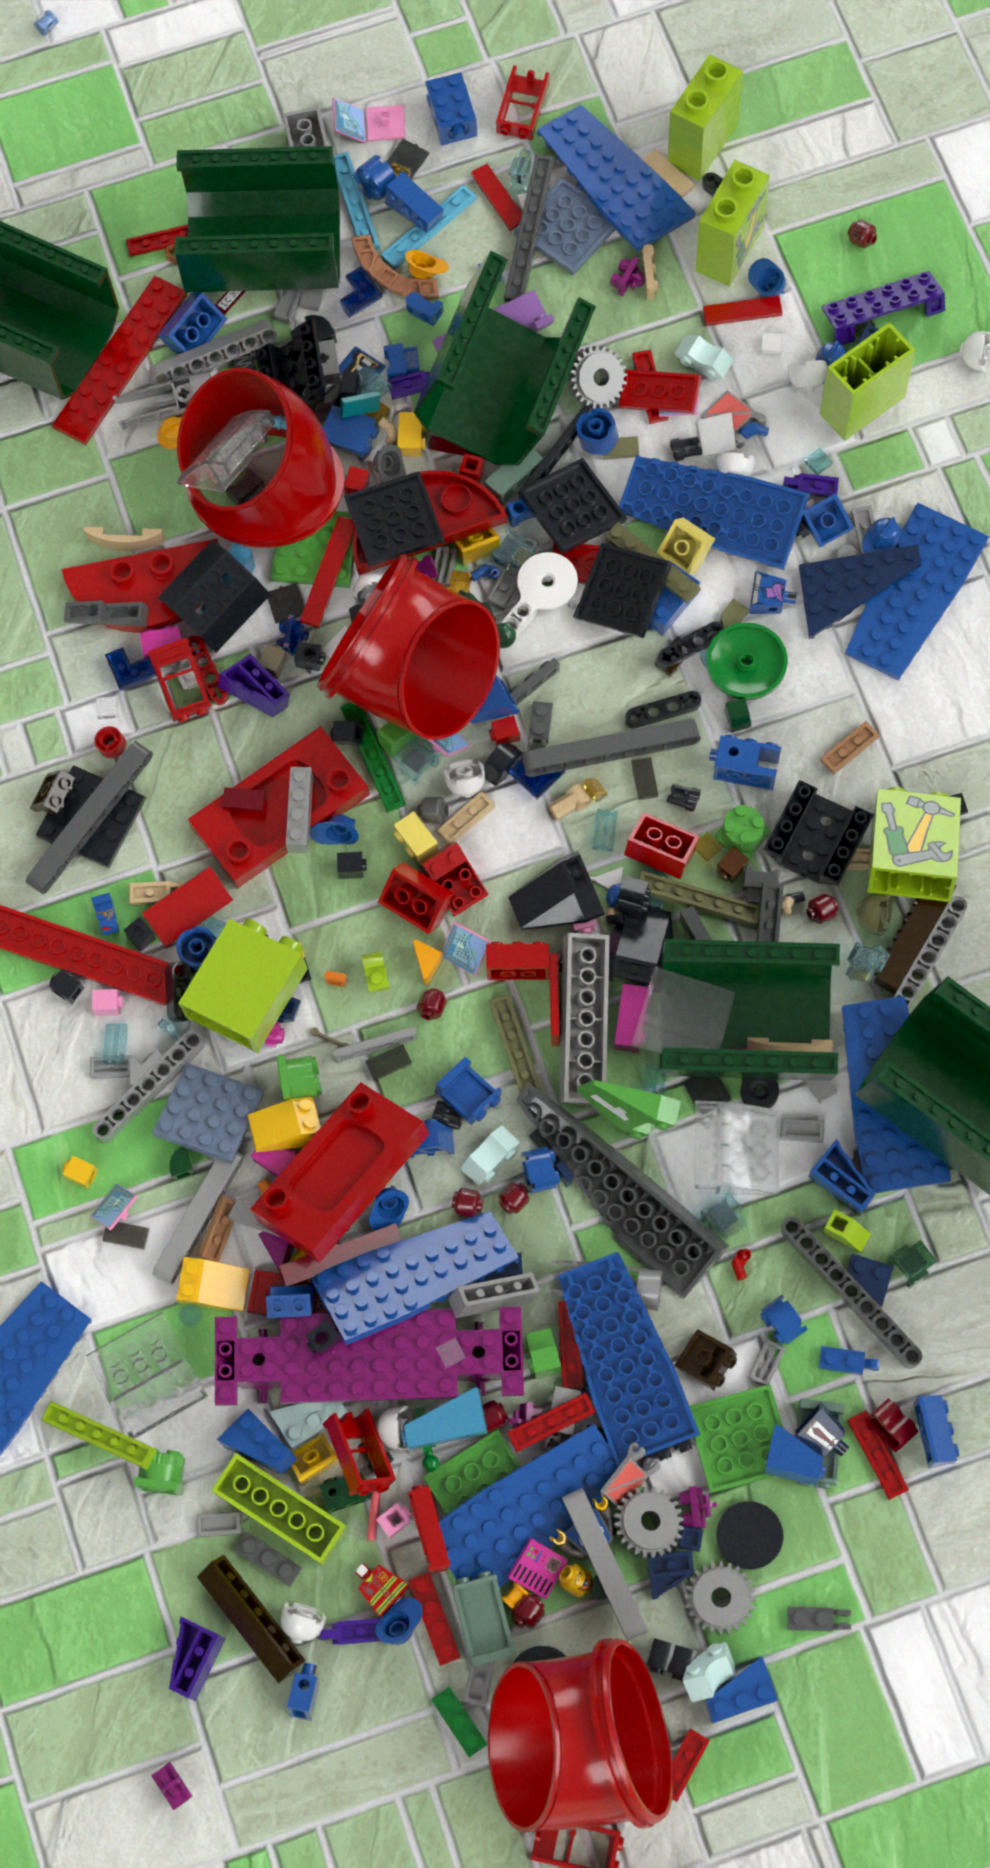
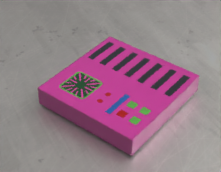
M530 1537L507 1577L546 1599L569 1560Z

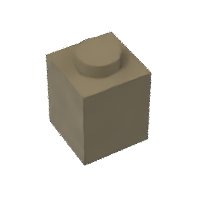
M267 644L259 660V663L276 679L279 678L288 659L286 651L279 645L272 646Z

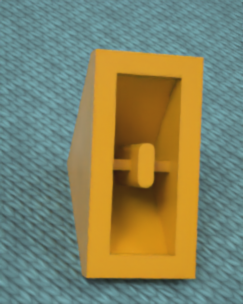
M416 939L413 940V946L426 985L430 983L441 964L443 954Z

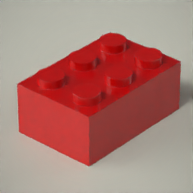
M643 812L628 838L624 855L681 879L696 851L700 836Z
M402 862L392 869L377 903L427 934H430L440 926L455 893Z
M515 941L511 944H503L502 942L486 944L487 981L550 980L549 944H545L543 941H535L532 944H524L521 941Z

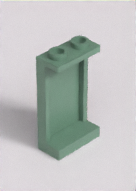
M801 1398L799 1401L797 1428L820 1402L827 1407L842 1425L845 1404ZM833 1450L823 1457L822 1466H826L823 1480H818V1487L822 1489H832V1486L837 1485L839 1455ZM796 1481V1485H800V1486H809V1485H810V1484H806V1483H802V1482Z
M490 1571L477 1574L478 1578L469 1580V1577L457 1579L456 1584L451 1585L472 1667L517 1655L515 1646L512 1643L497 1583V1574H491Z

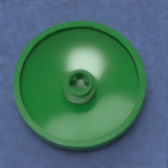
M737 623L720 631L710 643L706 658L707 672L716 688L729 697L735 699L745 698V700L760 699L775 691L785 677L788 664L786 648L777 634L769 628L755 623Z

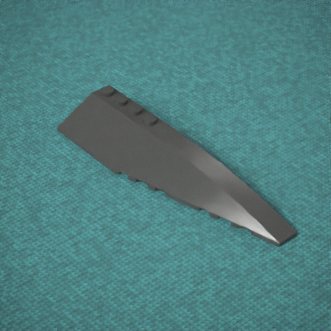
M528 1083L517 1097V1103L531 1122L535 1123L540 1130L538 1132L551 1145L554 1154L558 1155L561 1161L565 1163L574 1177L573 1180L581 1191L588 1196L591 1205L595 1210H598L607 1227H610L614 1232L615 1238L649 1269L663 1271V1281L680 1296L686 1298L716 1264L729 1245L620 1152Z

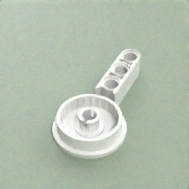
M544 552L530 557L522 565L517 579L521 598L497 627L499 641L503 642L500 646L499 656L506 653L535 618L537 610H555L572 599L577 589L578 579L574 566L567 558L556 553ZM552 580L551 586L547 587L543 585V583L551 582ZM522 611L528 613L526 616L518 615ZM509 626H513L516 628L514 631L506 630V628Z

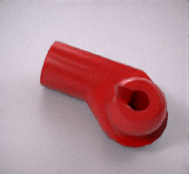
M746 1248L737 1251L731 1261L737 1281L747 1278L744 1266L751 1258V1252Z

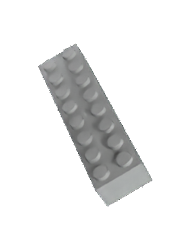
M567 933L563 936L559 1104L593 1106L577 1091L578 1086L593 1080L606 1082L610 935Z

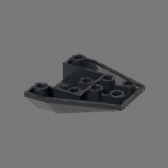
M578 850L558 858L508 897L521 930L585 923L605 915Z
M649 907L647 914L643 913L642 918L626 914L627 923L616 925L610 933L609 981L612 980V977L650 985L652 986V991L661 993L663 946L665 939H673L671 912Z

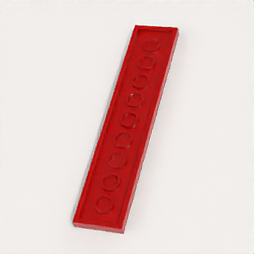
M156 275L153 276L52 424L53 429L87 445L114 405L113 396L119 397L159 339L157 335L188 296L187 292Z
M0 905L1 950L166 1006L165 968L169 962ZM176 966L174 971L175 974L178 976L180 973V969L178 966Z

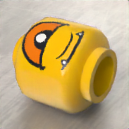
M575 1563L565 1566L559 1575L561 1588L574 1597H582L592 1589L593 1576L591 1572L579 1564Z

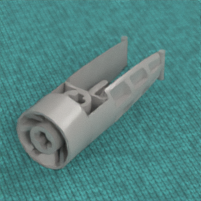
M206 371L148 386L120 397L113 396L116 404H122L162 395L155 397L158 409L167 407L119 421L122 429H126L125 426L141 425L161 421L168 417L183 415L186 408L181 409L180 404L187 407L188 402L198 388L211 378L210 372ZM183 393H187V398H186V399H183V397H184V394H183Z
M552 1260V1264L580 1267L590 1263L586 1261ZM626 1266L627 1270L639 1272L638 1281L634 1278L632 1280L646 1309L658 1311L663 1271ZM548 1289V1293L563 1296L562 1290Z

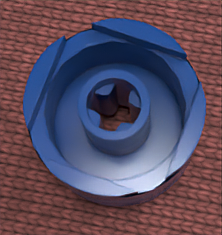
M373 155L358 167L353 177L357 183L361 184L364 189L363 193L369 200L373 198L379 201L386 196V186L396 178V174L386 161L382 163L379 160L381 157L378 155Z
M594 408L591 412L587 414L585 412L578 418L576 429L582 449L595 455L609 454L619 438L612 414L605 409Z
M198 926L185 930L179 936L176 943L177 954L180 961L188 964L190 972L197 973L217 940L214 934L209 929Z
M547 1147L521 1152V1157L525 1156L526 1158L522 1162L527 1186L532 1185L533 1188L529 1190L530 1194L555 1189L556 1184L560 1183V1176L558 1170L554 1171L553 1162H556L553 1149L548 1150Z
M781 1294L761 1309L760 1318L767 1327L772 1326L774 1328L773 1335L780 1345L783 1343L788 1345L806 1332L808 1328L806 1325L800 1326L802 1325V1319L788 1300L783 1302L784 1296Z

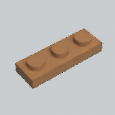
M865 721L821 757L820 761L835 775L880 737V734Z
M220 1196L198 1251V1257L219 1262L234 1224L233 1221L229 1220L228 1215L235 1201L225 1196Z

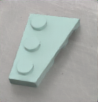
M341 1402L301 1403L269 1411L292 1450L323 1431V1423L332 1413H337L338 1419L347 1413Z

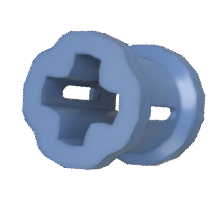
M46 10L44 12L45 15L34 23L35 28L45 36L53 25L59 23L58 18L49 10Z

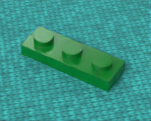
M450 1686L431 1699L469 1758L488 1745Z

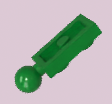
M423 1407L415 1409L416 1418L426 1414ZM436 1445L423 1447L425 1457L422 1461V1467L427 1472L437 1470L440 1465L439 1459L433 1455L432 1447H436Z

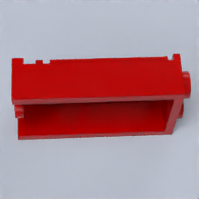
M513 65L496 119V133L504 136L518 137L522 140H533L550 84L549 72L545 73L544 80L535 79V72L533 70H528L527 77L517 75V66ZM513 92L538 97L537 103L513 100ZM510 103L529 106L531 109H534L530 126L505 120Z
M183 638L149 650L148 656L173 722L178 721V723L188 721L190 719L189 716L195 714L202 716L209 713L208 710L211 709L212 705L187 639ZM186 658L189 659L192 668L173 675L168 674L163 678L160 670L161 667ZM193 671L204 700L175 710L165 681H170L174 677Z
M369 1408L364 1409L358 1417L354 1418L352 1412L345 1413L340 1419H338L337 1413H332L323 1423V1426L328 1431L350 1490L348 1492L349 1495L359 1494V1496H364L374 1491L383 1493L389 1490V1486L396 1480ZM361 1438L365 1447L361 1446L360 1448L350 1450L347 1440ZM365 1451L367 1452L376 1475L375 1479H361L352 1453L360 1452L363 1454Z
M424 1484L411 1487L412 1491L408 1492V1496L410 1497L409 1500L426 1556L425 1559L428 1564L430 1563L427 1566L431 1575L450 1570V1561L438 1521L439 1517L432 1491L429 1486L425 1487Z
M599 1826L582 1828L611 1835L604 1868H619L620 1861L615 1859L617 1851L622 1852L624 1837L620 1836L621 1832ZM575 1829L570 1830L571 1836L566 1861L553 1859L559 1830L536 1832L530 1860L562 1868H590L569 1863L573 1839L576 1835Z

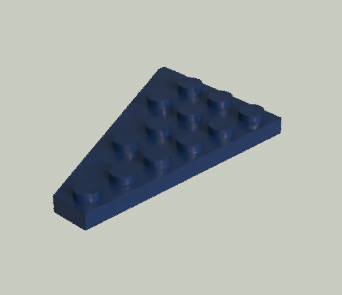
M912 545L799 564L809 639H814L818 633L830 628L835 622L851 614L854 609L862 604H866L872 597L888 589L891 584L900 578L903 579L909 572L921 567L919 546Z

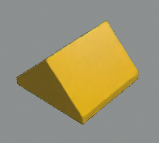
M492 528L453 542L463 565L500 552L499 536Z
M324 1433L292 1452L298 1460L291 1467L302 1485L339 1464L336 1453Z

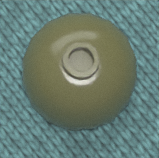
M870 894L863 899L862 903L857 905L856 915L861 927L866 932L879 936L886 932L887 929L883 927L886 921L890 923L893 909V901L889 900L892 898L890 895Z

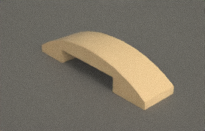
M103 527L83 528L85 536L89 541L113 550H142L165 542L162 529L143 528L142 536L107 535Z
M747 1037V1050L832 1052L833 1040L811 1039V1043L769 1042V1038Z

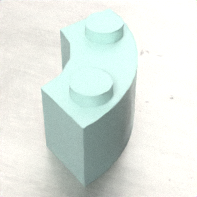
M686 335L675 352L682 365L691 367L709 379H723L734 361L724 348L706 342L699 335Z
M500 1126L489 1134L486 1140L468 1156L461 1170L478 1186L485 1181L489 1183L496 1176L495 1171L506 1160L510 1161L517 1154L515 1149L520 1142L506 1128Z
M727 1642L710 1645L708 1650L697 1656L686 1667L683 1682L691 1702L712 1698L716 1689L722 1683L735 1678V1663Z

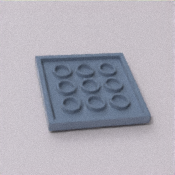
M562 178L547 194L535 249L574 276L615 231V228L600 214L587 198V194ZM520 224L514 229V234L517 236Z
M186 1063L152 1132L153 1136L232 1164L250 1126L248 1114L257 1111L264 1096V1090Z

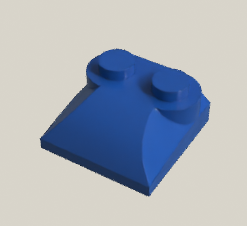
M836 493L805 509L802 517L803 524L808 527L819 548L854 529Z

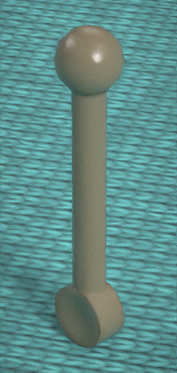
M316 1027L311 1029L312 1036H320L341 1047L349 1046L348 1043H342L319 1032Z

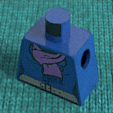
M755 571L749 614L782 613L783 603L795 604L797 592L785 591V579Z
M304 1663L302 1673H295L287 1704L290 1717L312 1720L319 1687L318 1677H315L317 1666L314 1664ZM308 1686L306 1690H302V1687Z

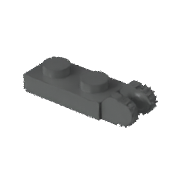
M533 701L528 733V751L534 750V742L541 743L540 748H544L548 744L553 703Z
M788 1607V1630H851V1624H833V1615L847 1617L851 1615V1610H833V1608Z

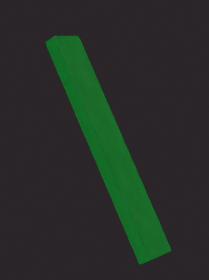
M353 703L341 706L340 708L346 721H356L364 725L363 744L357 745L386 812L389 813L406 806L364 710Z

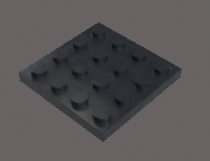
M583 458L519 489L518 492L562 554L609 531L618 522L623 524L627 520L626 515Z
M419 471L344 495L369 567L395 559L400 554L408 555L445 542Z
M601 543L573 617L580 621L644 639L672 563L664 559Z
M73 765L69 774L75 777L73 781L74 787L68 795L66 794L63 809L55 814L50 815L47 813L36 836L53 844L104 778ZM128 789L77 855L109 869L138 816L146 797Z

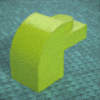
M382 951L361 955L369 994L389 990L390 987Z

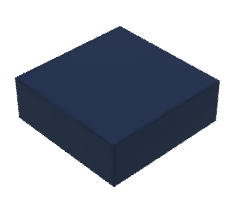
M560 1161L557 1163L554 1171L558 1170L560 1179L565 1187L570 1186L573 1183V1175L564 1162Z
M682 1525L684 1530L680 1533L682 1537L679 1539L678 1548L700 1552L704 1529Z

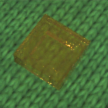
M707 832L699 839L696 851L708 861L722 849V845Z

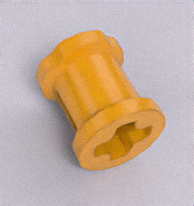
M515 1581L512 1583L513 1587L510 1591L501 1597L502 1601L511 1609L524 1595H530Z

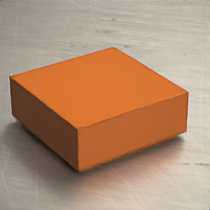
M325 971L324 978L326 984L339 987L347 986L348 979L346 974Z

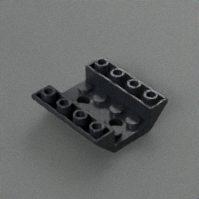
M313 317L298 325L299 336L281 347L268 343L255 351L258 371L276 379L294 391L311 409L324 402L326 390L315 318Z
M211 540L159 595L158 599L172 612H175L217 653L271 594L227 550ZM225 574H230L234 578L233 582L229 585L222 582V577ZM198 603H203L206 606V611L202 614H198L194 610L195 605Z
M799 780L763 851L780 866L818 884L839 886L874 814L857 806L852 811L818 795V788ZM823 817H828L832 823L825 826L820 820ZM803 853H813L814 859H804Z

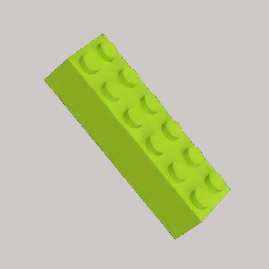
M235 1453L211 1490L214 1494L323 1566L348 1529L345 1524L237 1453Z

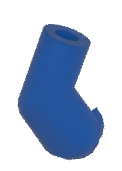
M750 422L741 428L739 434L743 435L745 439L755 434L766 437L769 427L756 422Z
M483 564L470 572L469 575L475 582L481 577L495 579L499 576L500 571L495 566Z
M621 883L612 885L606 894L607 904L611 907L618 904Z

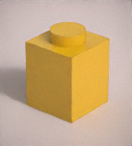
M72 1155L71 1159L65 1162L62 1171L63 1176L67 1180L89 1189L98 1169L94 1165Z

